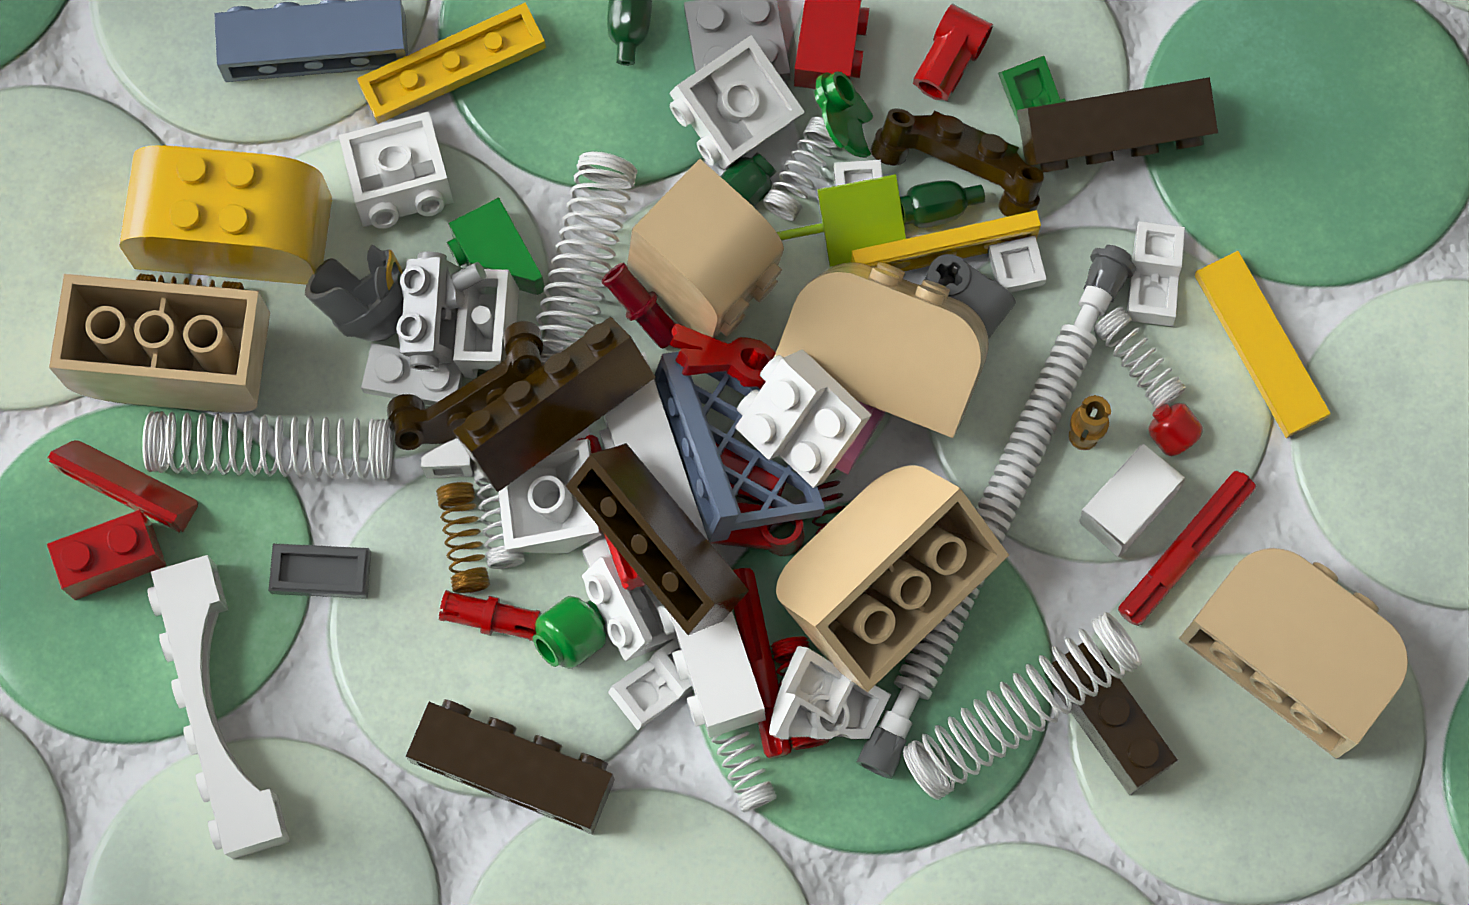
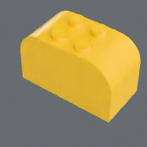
M167 145L142 147L136 150L133 155L119 247L133 268L138 270L307 285L311 276L315 274L316 269L324 262L332 195L323 174L318 169L292 158L269 154Z

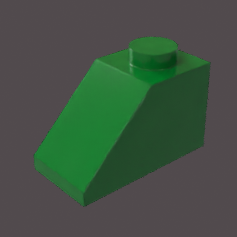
M499 197L448 223L453 239L446 243L459 267L465 264L470 266L478 262L484 269L509 270L520 291L534 295L544 292L543 277Z

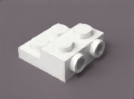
M752 35L679 83L669 93L674 99L670 103V109L677 121L684 127L689 124L692 125L701 138L697 142L700 154L710 165L718 162L722 170L749 153L805 112Z
M429 111L339 135L354 201L363 227L373 225L381 229L389 228L396 224L399 217L417 212L423 216H433L440 213L444 205L454 203Z
M802 349L786 357L777 355L763 368L760 376L766 382L760 391L757 389L753 390L740 402L737 411L742 415V418L735 428L768 460L780 455L807 483L815 488L825 482L872 415Z

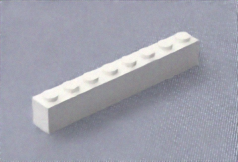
M645 352L641 353L649 365ZM653 379L603 416L607 429L601 430L599 433L604 449L627 443L708 540ZM663 605L657 607L665 635L675 633L680 650L672 652L681 681L690 678L695 696L687 698L695 726L705 724L708 736L711 738L766 720L765 708L732 611L722 622L687 635Z

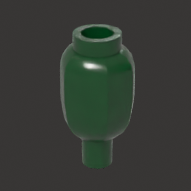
M609 0L607 27L610 39L618 45L616 63L626 66L635 64L636 47L648 35L652 0Z
M757 152L751 158L741 157L736 160L720 177L754 207L771 190L772 181L770 178L777 171Z
M950 180L932 181L915 185L907 191V195L900 196L904 224L913 223L918 228H928L954 221L965 212L967 206L985 203L983 186L980 184L963 188L958 183Z

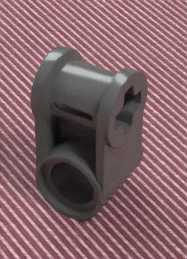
M953 254L938 256L932 261L924 280L938 283L940 279H944L947 275L952 276L955 279L954 282L946 286L950 289L948 296L965 303L979 315L985 325L989 339L1016 304L1013 295L1002 285L977 271L962 258Z

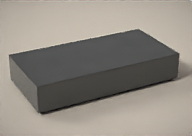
M273 543L268 591L271 594L367 599L371 550L358 547Z

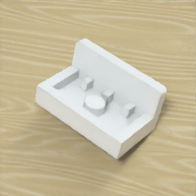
M610 555L600 557L582 575L590 600L596 604L607 625L610 640L618 647L624 661L662 648L676 638L675 633L665 635L657 607L662 606V603L646 584L643 587H636L632 591L624 589Z

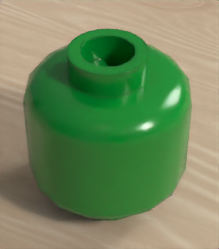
M567 596L537 618L535 623L536 634L533 636V642L539 654L548 664L553 667L560 665L573 669L605 645L606 633L603 626L606 623L596 604L591 600L584 602L578 597Z

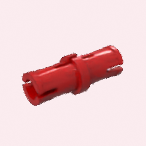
M446 590L440 605V609H443V611L439 612V621H448L480 628L481 634L489 636L493 632H498L533 641V636L536 634L535 623L537 618L541 616V611L502 604L498 597L489 596L487 600Z

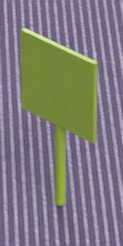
M894 174L817 189L822 223L776 232L781 241L824 232L830 267L842 263H850L852 250L906 239L897 176Z

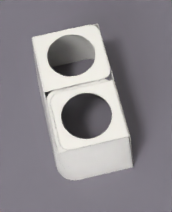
M1144 444L1140 445L1117 470L1112 479L1110 478L1082 509L1079 523L1119 558L1178 493L1185 481V477Z

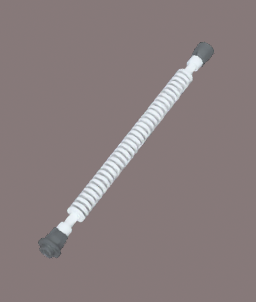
M1106 245L1105 248H1095L1090 255L1092 264L1083 288L1084 292L1078 303L1081 310L1074 325L1064 324L1062 326L1060 335L1055 340L1056 346L1052 347L1050 356L1046 359L1045 367L1042 368L1039 374L1040 378L1037 379L1034 385L1036 389L1031 391L1030 399L1027 400L1024 406L1025 410L1019 416L1020 421L1014 427L1015 432L1011 433L1009 438L1011 443H1007L1004 448L1006 454H1002L999 459L1001 465H996L993 471L995 475L991 476L988 482L990 486L984 490L983 495L985 497H982L978 503L980 508L976 509L1000 543H1003L1006 537L1004 533L1009 531L1011 526L1009 522H1012L1016 516L1014 511L1019 509L1021 505L1020 500L1024 499L1025 489L1029 488L1031 484L1030 478H1033L1036 473L1035 467H1038L1042 460L1040 456H1043L1047 450L1045 445H1049L1052 439L1051 435L1055 433L1057 428L1056 424L1062 418L1061 413L1067 407L1066 402L1070 401L1071 392L1077 386L1076 381L1082 375L1081 370L1085 369L1087 359L1090 358L1092 349L1097 343V339L1091 334L1098 316L1105 315L1110 302L1114 301L1118 291L1124 286L1126 279L1131 278L1136 271V266L1130 261L1131 255L1118 246ZM985 580L982 581V582L977 586V588H981V587L983 586ZM975 588L911 650L913 653L906 655L905 662L909 665L903 664L899 672L903 676L898 675L894 681V684L901 688V691L892 710L885 711L879 726L875 727L872 736L864 744L856 761L860 766L882 777L893 778L901 760L902 750L906 743L905 738L912 726L909 718L919 698L930 699L932 691L928 688H935L938 681L934 677H940L943 671L939 665H946L948 657L944 654H951L953 646L950 643H956L959 636L955 632L962 631L964 624L961 621L967 620L969 612L966 610L972 609L974 605L972 599L978 597L979 589Z

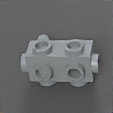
M430 251L418 253L417 259H407L406 269L400 277V285L404 297L403 315L398 320L396 330L400 343V353L410 357L411 368L432 371L439 368V363L454 362L458 308L462 307L465 303L463 291L486 279L485 270L480 263L476 262L463 269L447 261L445 254Z

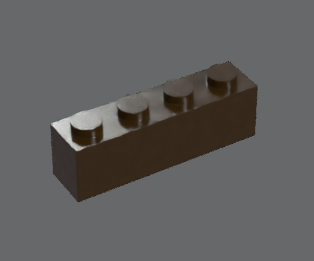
M1210 77L1017 110L1025 163L1027 165L1040 164L1042 173L1068 169V159L1085 156L1086 165L1114 161L1113 151L1130 149L1131 157L1160 153L1158 144L1175 141L1176 150L1204 145L1203 136L1218 133Z
M609 317L604 322L591 327L583 337L568 348L552 355L543 366L525 379L512 384L503 395L485 408L469 415L464 423L453 430V433L478 470L493 488L499 492L656 377L632 337L612 317Z
M627 443L590 454L565 486L687 635L722 622L748 593L749 589Z
M444 699L442 706L430 701L428 702L406 754V758L410 763L593 835L615 781L613 773L606 771L607 762L585 753H581L578 760L560 753L562 749L561 744L543 736L535 735L533 741L526 740L514 735L517 729L515 726L497 718L489 717L487 724L469 717L471 709L454 701Z

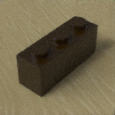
M1084 643L1078 645L1093 673L1101 681L1107 683L1106 674L1100 663L1094 658ZM1069 651L1065 656L1075 670L1081 684L1094 692L1090 676L1083 670ZM1102 654V656H1103V658H1104L1106 664H1107L1111 669H1113V668L1111 667V665L1109 664V662H1108V661L1106 660V658L1104 657V655ZM1057 660L1051 663L1061 677L1068 693L1080 701L1081 697L1076 684L1068 677ZM1045 672V677L1050 682L1054 690L1057 692L1059 697L1062 699V701L1068 708L1065 696L1054 685V683L1050 680V678ZM1111 675V687L1106 688L1098 684L1097 696H1090L1084 693L1085 701L1083 705L1071 702V714L1130 796L1168 770L1178 759L1121 679Z

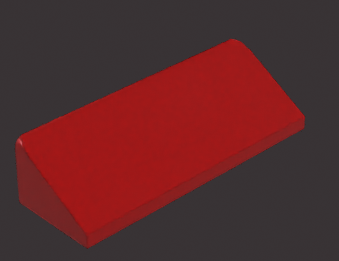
M78 440L71 441L51 451L47 457L49 462L60 473L135 511L140 509L145 516L179 533L180 531L184 532L198 507L196 499Z

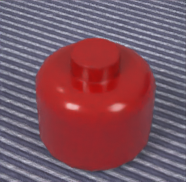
M1167 403L1161 405L1159 409L1153 412L1152 416L1154 419L1148 427L1149 435L1167 456H1176L1192 447L1203 433L1201 422L1190 408L1183 403H1176L1171 406Z

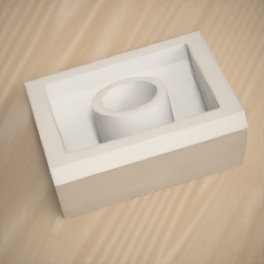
M588 439L565 443L498 492L504 544L507 552L570 553L601 535V529L565 487L591 454L590 441Z

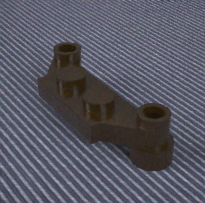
M899 108L889 110L883 128L877 130L870 151L876 160H881L883 164L891 166L903 164L906 161L910 148H914L1001 186L1004 191L998 207L1004 216L1008 217L1037 210L1040 202L1038 192L1043 183L1044 174L1038 168L1027 165L1017 153L1019 147L1006 142L998 135L985 133L963 123L954 116L944 115L935 110L932 115H912L908 111Z
M519 321L508 326L503 334L505 360L425 409L424 402L418 396L401 394L394 397L387 405V418L391 421L390 429L394 432L395 444L403 450H414L422 444H445L457 439L453 430L464 423L469 415L485 408L503 395L512 384L522 381L542 366L540 355L543 352V340L539 327L528 321Z

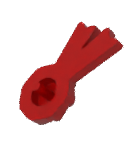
M675 324L672 329L674 337L670 345L680 349L675 360L683 367L682 374L684 376L726 371L728 375L740 381L743 387H758L761 389L766 381L760 374L763 368L774 358L776 352L763 341L748 337H738L728 344L680 324Z

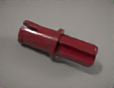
M620 263L613 267L603 277L601 283L612 292L615 298L627 310L625 315L628 320H635L659 348L664 349L668 347L674 337L672 329L676 323L657 303L658 295L653 291L648 292L628 270L625 263Z

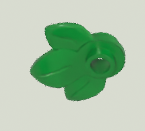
M836 71L833 74L826 72L818 76L814 94L817 104L822 109L824 124L829 136L839 148H845L854 156L867 158L871 155V152L864 137L862 124L873 119L872 112L844 73Z

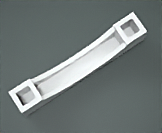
M208 555L151 571L154 587L147 589L148 597L155 616L162 615L166 632L159 635L160 643L166 661H174L178 679L171 681L172 689L178 707L180 709L186 707L190 725L184 727V736L191 755L198 754L203 772L196 774V782L203 802L210 801L215 820L208 821V827L215 849L223 848L225 855L236 859L290 842L278 795L270 788L260 791L244 774L225 742L215 714L210 687V649L218 615L228 610L217 565Z

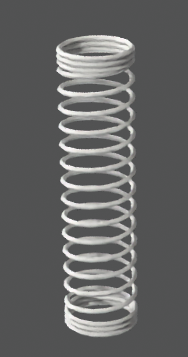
M585 152L579 156L577 164L579 172L574 175V181L577 185L570 189L573 199L566 203L570 213L563 217V223L566 227L559 231V237L562 241L555 245V250L559 255L551 260L555 269L548 273V279L551 283L544 287V293L547 298L540 302V307L544 312L536 316L540 330L545 329L551 334L574 342L580 338L572 337L556 330L568 331L584 336L586 332L566 326L545 325L541 321V317L549 315L564 324L583 329H590L597 325L591 318L566 311H549L545 307V303L553 301L566 309L587 315L601 313L600 308L593 303L572 297L551 296L548 289L557 287L572 296L592 301H599L605 298L604 294L598 289L586 286L603 287L604 285L601 282L585 280L567 273H580L602 281L603 276L594 272L606 273L612 267L609 263L599 258L610 259L616 256L613 249L603 244L614 245L620 242L618 236L607 230L617 231L623 228V224L613 217H621L627 214L626 209L617 203H625L631 200L629 194L621 189H629L634 186L637 169L631 162L604 152ZM591 165L609 167L617 171H620L624 174H620L610 170L597 169ZM582 174L584 177L597 183H580L578 177ZM587 187L611 190L626 198L608 197L594 192ZM581 188L595 197L577 198L575 190ZM583 201L607 204L618 208L622 212L605 211ZM577 202L591 211H573L571 204ZM580 215L603 218L619 226L602 225ZM570 216H574L578 220L590 226H570L567 222V218H569ZM576 229L602 233L615 240L595 238ZM567 230H570L576 235L587 240H567L564 237L563 233ZM566 244L574 250L587 255L576 253L563 254L560 251V246ZM574 244L598 247L611 254L592 252ZM563 258L567 262L583 269L559 268L556 265V260ZM571 258H579L593 261L601 265H604L607 268L592 267L589 265L579 263ZM559 272L569 279L586 285L571 282H555L552 275ZM563 286L587 290L599 296L581 294ZM561 301H568L586 305L595 310L577 308ZM557 315L581 319L592 325L576 323ZM542 339L545 347L556 352H562L565 349L558 348L552 344L566 347L573 344L559 340ZM552 354L540 355L542 366Z
M151 411L146 417L143 431V460L145 468L150 473L152 471L154 473L157 471L163 473L171 466V469L178 474L186 465L187 470L191 474L196 473L201 466L202 470L209 475L217 466L218 471L225 475L232 466L233 471L238 476L243 474L247 467L249 472L256 476L263 467L264 472L269 477L275 474L277 468H279L280 473L284 477H287L294 467L295 473L300 478L307 473L308 468L311 474L318 478L325 468L326 474L332 479L337 475L340 468L342 475L349 479L356 468L357 475L363 480L368 476L371 468L372 476L375 480L379 479L381 481L384 479L386 481L390 477L392 467L393 431L390 429L391 421L389 419L385 421L378 418L375 421L372 418L370 420L368 436L369 454L366 469L362 475L358 455L360 420L356 418L353 425V458L347 475L343 460L345 422L341 417L338 421L337 461L335 469L331 474L327 456L329 419L325 417L322 423V459L316 474L312 460L314 420L310 416L306 427L307 457L304 469L300 473L296 457L299 422L295 415L291 422V460L285 473L281 460L283 418L279 415L275 424L276 458L271 472H269L265 457L268 440V419L264 414L261 417L259 431L260 460L254 472L250 460L253 421L251 415L248 414L244 423L245 459L241 470L238 471L234 457L237 443V417L233 413L230 416L228 428L230 457L227 467L223 471L219 459L222 440V418L217 413L213 421L214 459L212 466L207 470L204 462L207 420L205 414L201 413L197 426L199 458L195 468L192 470L188 459L192 423L191 416L187 412L182 420L183 459L180 467L177 469L173 461L176 440V416L173 412L169 413L167 417L163 411L160 413L158 411Z
M1103 612V615H1099V618L1092 620V626L1110 654L1118 662L1121 674L1116 673L1106 664L1100 650L1084 629H1079L1078 631L1083 643L1103 667L1107 683L1101 681L1093 673L1088 661L1071 638L1065 639L1066 645L1076 661L1090 676L1094 692L1081 684L1075 670L1058 647H1052L1056 660L1078 687L1081 697L1080 701L1068 693L1061 677L1045 656L1039 655V661L1044 671L1065 696L1068 709H1063L1055 702L1053 695L1038 671L1032 665L1026 664V671L1030 679L1044 698L1052 705L1055 718L1049 717L1042 711L1038 700L1026 681L1018 673H1013V680L1030 706L1039 714L1041 727L1036 726L1029 720L1022 703L1010 686L1005 682H1000V689L1009 705L1026 723L1029 733L1027 736L1016 729L1013 719L999 697L993 691L987 690V698L994 711L1014 734L1016 742L1014 745L1004 739L996 720L987 707L980 700L974 699V707L983 723L1001 742L1002 753H998L991 748L989 740L976 718L968 709L961 708V716L978 742L988 751L990 759L988 762L983 761L978 756L975 746L962 725L954 717H948V725L954 736L967 753L975 759L976 770L973 771L966 766L957 745L942 726L935 725V733L938 740L949 756L962 768L963 779L953 775L944 753L928 734H922L923 743L917 740L908 743V746H904L903 756L917 783L930 797L940 800L954 791L955 782L966 783L968 773L978 775L981 764L989 767L993 764L994 756L1005 757L1006 746L1011 749H1017L1019 738L1031 740L1032 729L1040 732L1044 731L1045 720L1052 723L1058 722V711L1064 714L1071 713V702L1083 705L1085 701L1084 693L1090 696H1097L1098 684L1106 688L1111 687V675L1121 679L1124 678L1125 670L1133 672V669H1137L1138 666L1142 665V659L1125 629L1114 616L1107 612ZM982 710H983L984 713L987 715V717L989 718L990 722L987 720V718H986L985 715L983 714ZM968 717H969L970 720L973 722V724L975 725V727H976L977 730L979 731L980 735H979V734L977 733V731L974 729V727L972 726V724H971V722L969 721ZM955 726L959 729V731L961 732V734H962L963 737L965 738V740H966V742L968 743V745H967V744L965 743V741L962 739V737L960 736V734H959L958 731L956 730ZM941 733H942V734L945 736V738L948 740V742H949L950 745L952 746V748H953L954 752L956 753V755H955V754L953 753V751L949 748V746H948L947 743L945 742L944 738L942 737ZM928 741H929V742L931 743V745L935 748V750L937 751V753H938V755L940 756L941 760L943 761L944 765H943V764L940 762V760L937 758V756L935 755V753H934L933 750L931 749V747H930Z

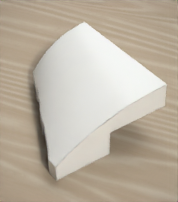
M797 646L776 699L769 734L782 740L789 739V737L870 739L891 694L876 685L869 692H866L841 674L829 660L809 648Z

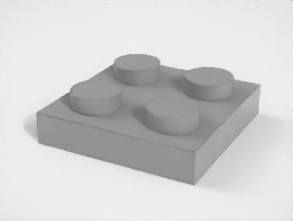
M694 0L684 2V12L695 73L752 35L782 80H790V68L777 0Z

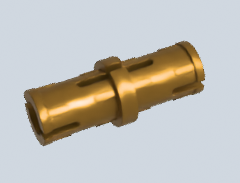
M1096 395L1084 399L1081 403L1082 405L1076 408L1070 419L1071 431L1068 434L1069 441L1079 450H1090L1095 447L1097 441L1102 439L1108 431V416L1111 415V407L1106 399ZM1093 409L1098 410L1095 417L1090 416ZM1084 429L1089 431L1086 438L1082 437Z

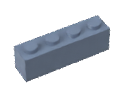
M322 0L319 4L311 5L281 2L274 5L273 8L253 9L248 6H235L228 9L227 12L214 13L217 66L225 82L374 70L408 55L406 15L401 0Z

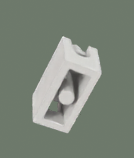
M484 269L486 279L463 291L465 303L462 307L458 308L453 361L465 378H477L478 369L488 371L506 358L503 334L508 326L517 322L519 287L509 270ZM484 287H497V294H484Z

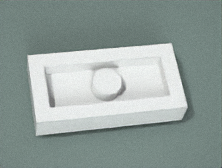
M371 343L361 389L363 393L394 398L401 394H412L418 396L424 404L434 405L461 388L464 375L455 362L439 363V368L432 371L413 369L410 367V357L401 354L400 348Z

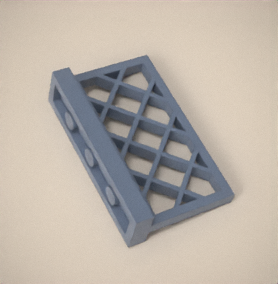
M679 352L662 354L655 372L656 378L654 381L709 542L728 540L733 530L822 516L825 506L818 487L813 488L797 472H793V468L790 465L786 468L772 459L768 460L759 450L756 451L733 438L737 431L735 426L742 418V415L737 411L736 407L718 398L726 385L745 396L753 390L757 389L760 391L761 389L758 387H743L740 381L728 375L726 371L706 373L720 381L713 394L695 385L692 376H684L682 374L683 367L675 360ZM711 408L735 421L727 434L709 425L706 415ZM725 448L749 461L742 475L723 465L720 456ZM755 465L780 478L772 492L748 479ZM787 482L803 491L807 503L794 505L777 494L784 483ZM741 489L765 502L761 510L741 513L735 498L739 490Z

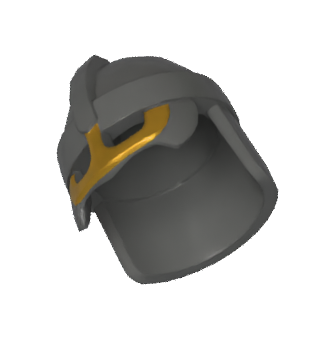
M371 245L367 253L370 274L361 280L336 259L330 258L325 260L309 279L305 288V296L332 320L334 326L344 336L356 337L367 341H380L397 333L398 320L403 315L404 297L400 285V277L404 270L401 268L393 251L380 250L376 246Z

